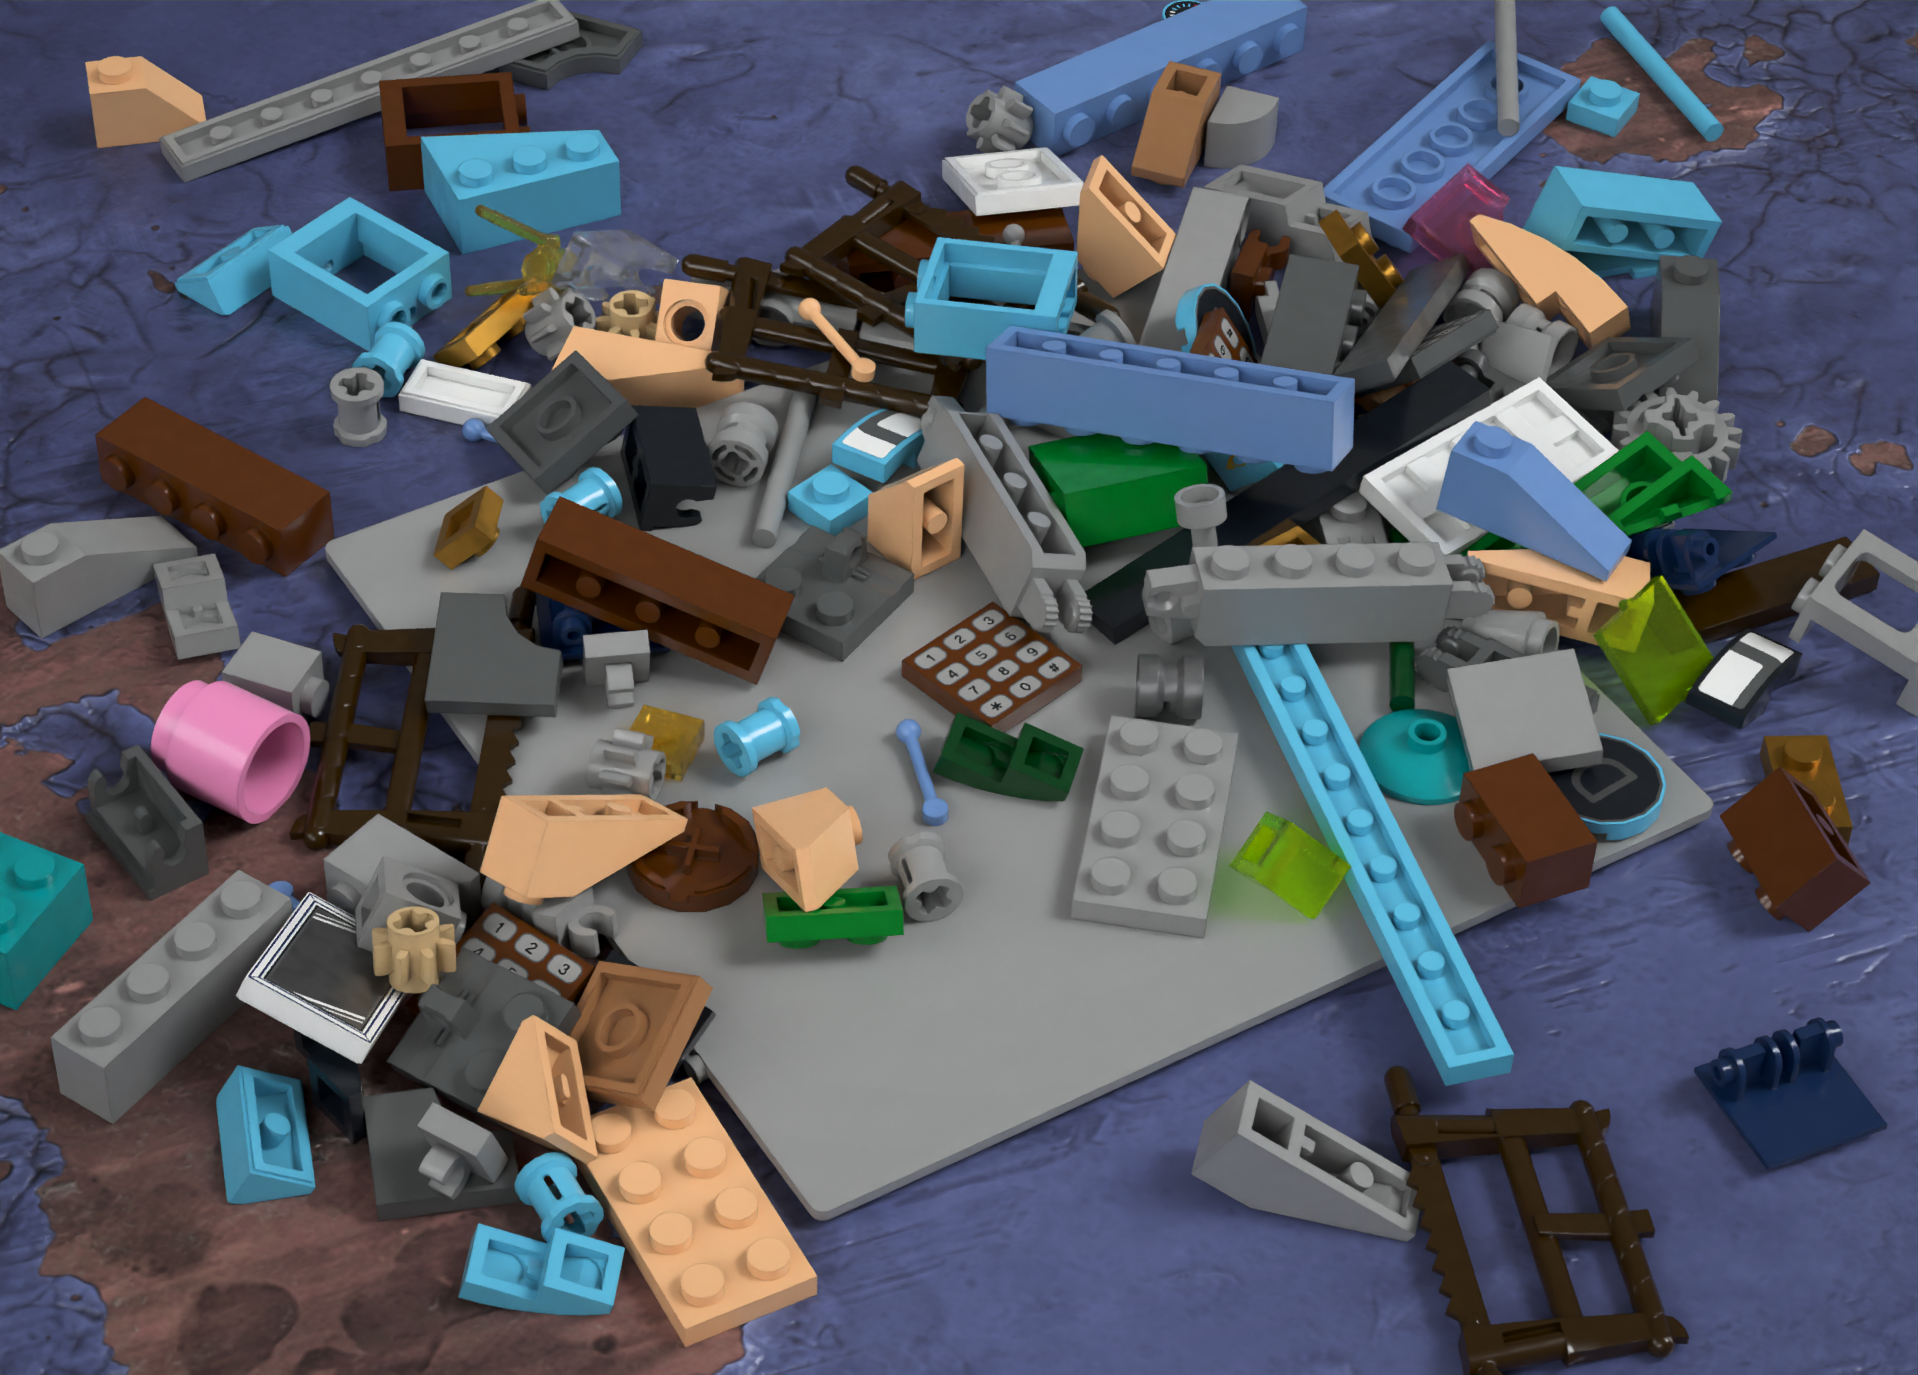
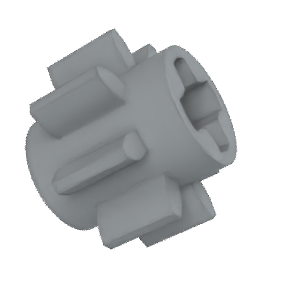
M1003 85L998 94L987 89L971 102L966 114V124L969 128L967 136L977 141L976 149L984 153L1001 152V150H1019L1026 145L1032 135L1034 123L1031 116L1033 108L1022 103L1024 95Z
M552 287L548 288L532 299L534 307L523 314V318L526 320L525 335L529 344L536 352L547 356L550 361L559 356L573 326L594 329L596 324L595 312L589 301L582 295L574 293L571 288H568L559 295Z
M616 727L614 729L613 741L599 739L592 748L587 766L588 786L602 790L600 795L642 794L655 800L662 789L665 778V753L651 749L654 736Z

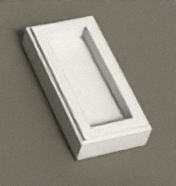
M421 359L398 394L399 410L463 425L469 419H479L487 428L531 389V384Z

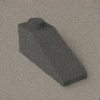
M1660 255L1650 305L1652 337L1693 338L1700 358L1679 373L1680 379L1667 387H1673L1677 394L1688 395L1692 390L1696 391L1699 396L1698 402L1703 404L1712 400L1718 401L1720 285L1717 259L1700 258L1694 255H1684L1681 257ZM1667 387L1656 389L1655 394L1658 397L1665 396Z

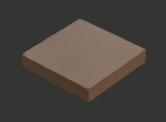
M599 961L577 1005L582 1015L568 1035L575 1039L578 1044L587 1099L654 1112L713 988L697 975Z

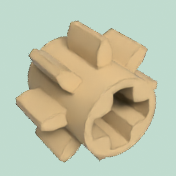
M637 290L619 292L610 299V302L604 301L602 303V316L596 317V330L655 341L659 311H656V300L654 297H650L648 294Z
M418 906L398 909L388 916L387 928L379 927L372 929L374 975L385 976L389 974V983L396 990L404 993L427 992L431 984H439L441 981V971H456L454 925H440L439 916L431 909Z

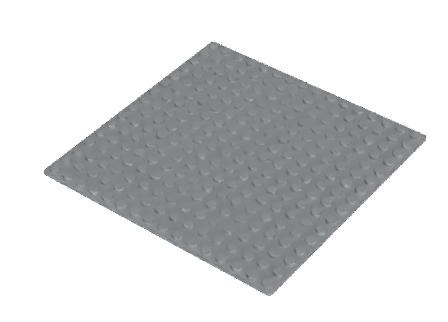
M1084 268L1077 270V278L1086 284L1089 293L1119 310L1120 319L1126 324L1136 345H1138L1164 269L1115 298H1112L1098 282L1092 280L1086 274ZM992 301L993 303L999 306H1003L1005 303H1007L1000 301ZM1074 309L1071 322L1087 326L1095 324L1093 321L1076 313ZM1256 353L1257 362L1260 364L1262 358ZM830 360L806 369L826 373ZM875 363V376L869 382L925 394L931 393L935 375ZM983 363L978 369L971 371L968 375L958 400L964 405L966 412H976L987 405L986 363ZM762 384L696 408L707 450L714 435H716V427L726 407L733 403L750 402L766 408L778 423V437L774 447L768 454L766 469L758 482L744 487L728 485L715 477L717 489L714 499L698 502L684 500L676 506L679 510L695 509L700 511L701 523L689 527L653 526L652 531L644 532L753 578L762 573L787 548L794 545L810 525L788 511L787 504L775 544L772 547L763 548L757 546L752 541L753 529L794 391ZM817 395L791 489L830 464L872 492L922 469L919 465L914 469L902 464L885 483L832 463V444L852 425L865 416L880 410V408L843 401L841 409L819 405L820 396ZM1018 426L1011 431L1028 461V446L1064 439L1037 426ZM621 435L603 446L578 468V471L571 479L560 484L552 492L562 493L578 482L581 472L590 467L600 468L613 479L622 497L623 508L620 514L613 519L639 529L620 452L624 435ZM1198 454L1207 464L1208 484L1221 487L1225 492L1226 502L1255 484L1252 483L1230 491L1203 454ZM524 471L333 539L326 544V558L378 630L435 628L441 592L504 594L509 614L512 593L521 585L535 543L545 525L540 512V502L547 495ZM486 485L504 499L497 527L500 529L499 536L494 545L484 555L480 557L472 555L451 570L433 556L444 515ZM1379 512L1389 543V534L1395 527ZM868 515L849 527L866 536L868 552L887 560L867 541ZM1313 519L1301 526L1303 530L1319 542ZM1176 527L1083 547L1086 552V572L1080 582L1081 587L1084 591L1088 590L1184 528ZM961 538V558L914 580V592L843 662L780 632L760 680L755 685L670 649L669 652L650 653L649 681L634 682V706L608 709L605 685L585 687L583 659L563 660L556 717L518 716L523 727L513 733L519 741V746L510 750L516 765L507 769L513 783L503 788L506 795H600L602 790L588 786V761L596 741L599 739L613 741L614 729L617 727L654 736L651 749L665 753L666 773L663 786L658 797L653 800L663 806L679 801H698V808L715 810V804L731 808L748 820L755 833L752 807L825 787L847 806H853L859 817L863 835L862 843L855 845L859 870L839 889L897 886L903 908L904 935L887 936L885 941L878 944L859 945L849 942L847 938L820 940L817 945L810 948L791 949L781 946L779 942L767 943L763 923L762 893L785 891L762 869L760 855L758 858V875L749 891L730 905L707 912H677L654 905L636 891L627 874V866L592 886L595 905L609 906L616 911L618 934L615 938L605 937L617 953L639 967L700 976L713 988L705 1006L711 1009L716 1016L690 1053L692 1055L698 1054L701 1057L710 1080L814 1219L826 1221L1387 966L1231 646H1204L1194 635L1170 645L1153 634L1150 624L1114 645L1091 623L1090 627L1087 628V632L1081 634L1067 632V629H1064V624L1057 620V626H1054V630H1050V632H1035L1082 665V680L1005 733L1017 738L1026 722L1084 748L1065 801L1021 799L976 789L932 772L955 715L902 677V660L991 602L996 603L1005 610L964 539ZM535 606L532 628L535 629V645L541 646L537 609ZM1015 617L1030 628L1031 624L1027 623L1026 619ZM1444 619L1442 630L1448 626L1460 628L1463 619ZM1437 635L1428 641L1415 642V661L1417 660L1416 657L1427 647L1430 649L1434 647L1438 650L1435 647L1437 645L1435 642ZM1389 642L1307 644L1358 747H1360L1361 738L1366 729L1377 719L1393 712L1389 706ZM1138 654H1158L1164 660V664H1170V661H1178L1183 655L1203 656L1204 689L1201 719H1181L1175 712H1168V709H1163L1156 718L1136 717L1135 694ZM406 666L409 672L412 673L413 666ZM1415 669L1414 709L1434 710L1456 717L1450 692H1443L1435 688L1432 683L1428 684L1427 681L1422 680L1420 675H1417L1418 671ZM1581 672L1584 684L1596 690L1597 694L1600 695L1597 711L1593 714L1598 733L1627 739L1648 751L1662 767L1667 785L1659 817L1643 833L1623 840H1606L1607 834L1591 832L1598 841L1592 868L1593 872L1707 820L1712 813L1713 801ZM769 697H777L792 711L800 729L799 747L789 753L777 751L758 762L756 771L746 777L735 775L726 767L717 752L713 735L715 727L727 720L737 723L757 712L758 704ZM440 713L476 763L479 764L488 715ZM1111 715L1239 733L1235 767L1204 938L1071 919L1072 899ZM904 719H913L921 727V735L918 741L937 798L943 799L948 804V819L943 825L931 826L922 819V806L925 800L907 746L896 736V727ZM1382 792L1453 935L1516 907V904L1504 887L1498 886L1493 882L1488 873L1486 862L1471 841H1466L1459 833L1454 818V807L1459 803V800L1443 805H1418L1398 800ZM920 831L933 832L942 838L947 853L945 864L948 872L958 879L963 890V898L958 908L939 920L928 922L917 921L909 917L902 903V894L905 889L901 879L892 873L888 859V852L894 843L904 836L913 835Z

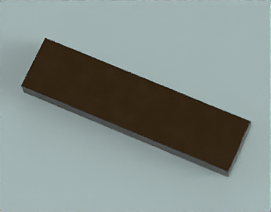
M1842 537L1725 573L1716 579L1717 585L1714 588L1701 594L1687 596L1682 595L1680 590H1670L1651 596L1650 607L1643 626L1663 650L1670 655L1740 633L1746 628L1753 629L1798 615L1799 613L1791 609L1806 582L1811 577L1821 582L1823 577L1819 575V572L1833 549L1838 544L1848 549L1852 542L1847 537ZM1861 561L1854 575L1839 594L1849 599L1876 590L1880 573L1871 564Z

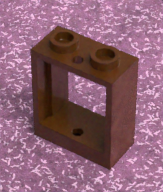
M512 72L379 81L389 192L424 189L421 137L530 132V127L527 126L525 93L514 94ZM497 122H502L503 130L408 137L406 129Z

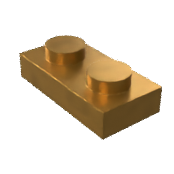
M1336 209L1318 223L1342 261L1359 265L1358 281L1382 310L1397 290L1396 287L1405 281L1386 254L1377 260L1375 259L1373 254L1380 249L1363 224L1359 221L1351 227Z
M532 278L501 295L433 355L437 363L459 368L468 363L473 371L483 366L501 351L496 343L497 340L503 335L509 340L525 330L526 320L523 318V314L534 307L532 299L544 290L536 279Z
M1827 735L1764 736L1760 758L1765 777H1768L1777 768L1781 767L1814 791L1848 845L1853 826Z

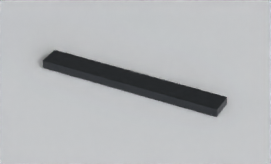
M1448 361L1355 420L1353 448L1333 471L1309 474L1296 470L1294 465L1286 464L1227 501V519L1216 526L1218 546H1259L1298 525L1301 527L1359 490L1364 475L1474 413L1490 406L1491 389L1453 362ZM1184 528L1085 591L1087 600H1090V605H1092L1091 610L1093 614L1090 623L1114 645L1149 624L1142 601V590L1147 570L1189 565L1193 547L1191 529Z

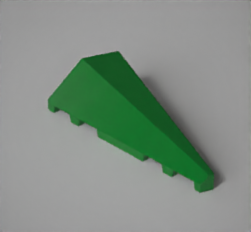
M1649 431L1644 432L1574 483L1627 536L1724 504L1731 500L1733 493L1731 489L1693 455L1682 462ZM1488 532L1459 554L1464 557L1468 551L1528 548Z

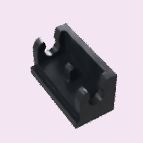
M631 405L639 416L626 426L620 452L639 529L641 531H652L653 526L689 527L701 523L700 511L695 509L679 510L676 508L684 500H694L696 502L712 500L717 489L696 408Z

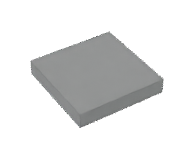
M1574 648L1447 669V684L1470 771L1534 753L1547 772L1603 764V747Z

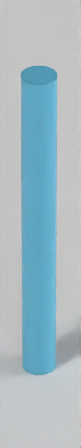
M1615 6L1606 8L1600 16L1601 23L1698 132L1709 142L1717 140L1724 131L1723 125Z

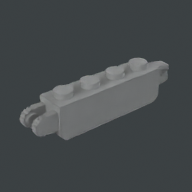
M932 395L928 402V410L923 414L920 421L925 442L916 461L922 470L954 458H958L965 464L962 538L1010 617L1026 619L1027 623L1031 624L1030 628L1037 632H1050V630H1054V626H1057V620L1064 624V629H1067V632L1081 634L1087 632V628L1090 627V622L1092 621V605H1090V600H1087V595L1080 585L1086 572V552L1003 419L997 413L966 412L953 397Z
M1439 542L1192 547L1189 565L1147 570L1142 590V601L1146 616L1190 620L1195 638L1204 646L1428 641L1442 631L1444 619H1467L1469 616L1472 618L1476 616L1481 617L1483 614H1488L1487 612L1492 610V605H1495L1492 589H1490L1489 584L1485 585L1482 581L1483 578H1486L1484 574L1486 572L1480 558L1476 559L1475 555L1469 556L1468 554L1464 557L1461 554L1443 555Z

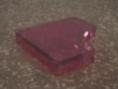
M1467 163L1409 217L1402 229L1439 260L1464 253L1470 268V273L1465 279L1466 282L1474 271L1481 268L1494 269L1474 244L1469 220L1481 214L1503 221V211L1511 198Z

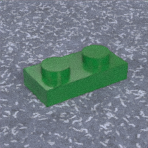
M897 886L838 889L819 909L805 912L786 892L762 893V913L767 943L779 942L781 946L786 948L804 949L817 945L820 940L847 938L849 942L854 944L873 945L885 941L887 936L904 935L903 908Z

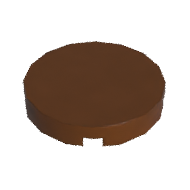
M679 801L665 805V807L688 819L685 831L627 865V874L636 891L654 905L677 912H707L730 905L749 891L758 875L759 849L757 837L749 821L731 808L715 804V810L698 808V801Z

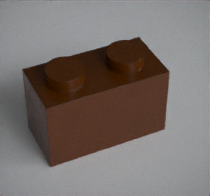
M1534 753L1463 773L1459 803L1454 807L1457 829L1466 841H1471L1485 860L1488 873L1493 882L1498 886L1504 887L1518 909L1589 888L1598 841Z
M1781 767L1777 768L1720 815L1721 820L1733 838L1727 843L1728 850L1744 870L1750 874H1755L1761 884L1755 889L1758 900L1779 921L1787 916L1810 932L1871 884L1814 791Z

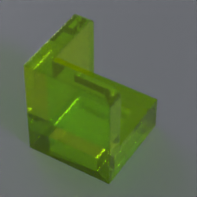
M1266 811L1229 867L1247 880L1271 891L1302 915L1315 919L1351 865L1294 823Z

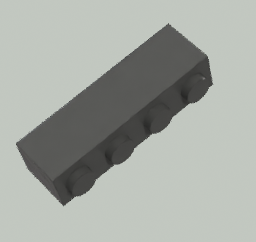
M1290 254L1260 364L1333 375L1341 365V360H1344L1356 345L1358 326L1350 324L1361 325L1363 320L1367 291L1357 289L1359 265Z

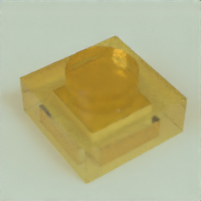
M645 704L630 728L631 731L654 736L651 749L662 751L666 756L665 777L682 781L705 739V722L703 719Z

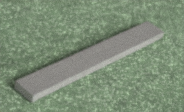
M537 0L159 138L161 151L182 181L186 183L381 111L379 81L482 74L579 38V23L559 0Z

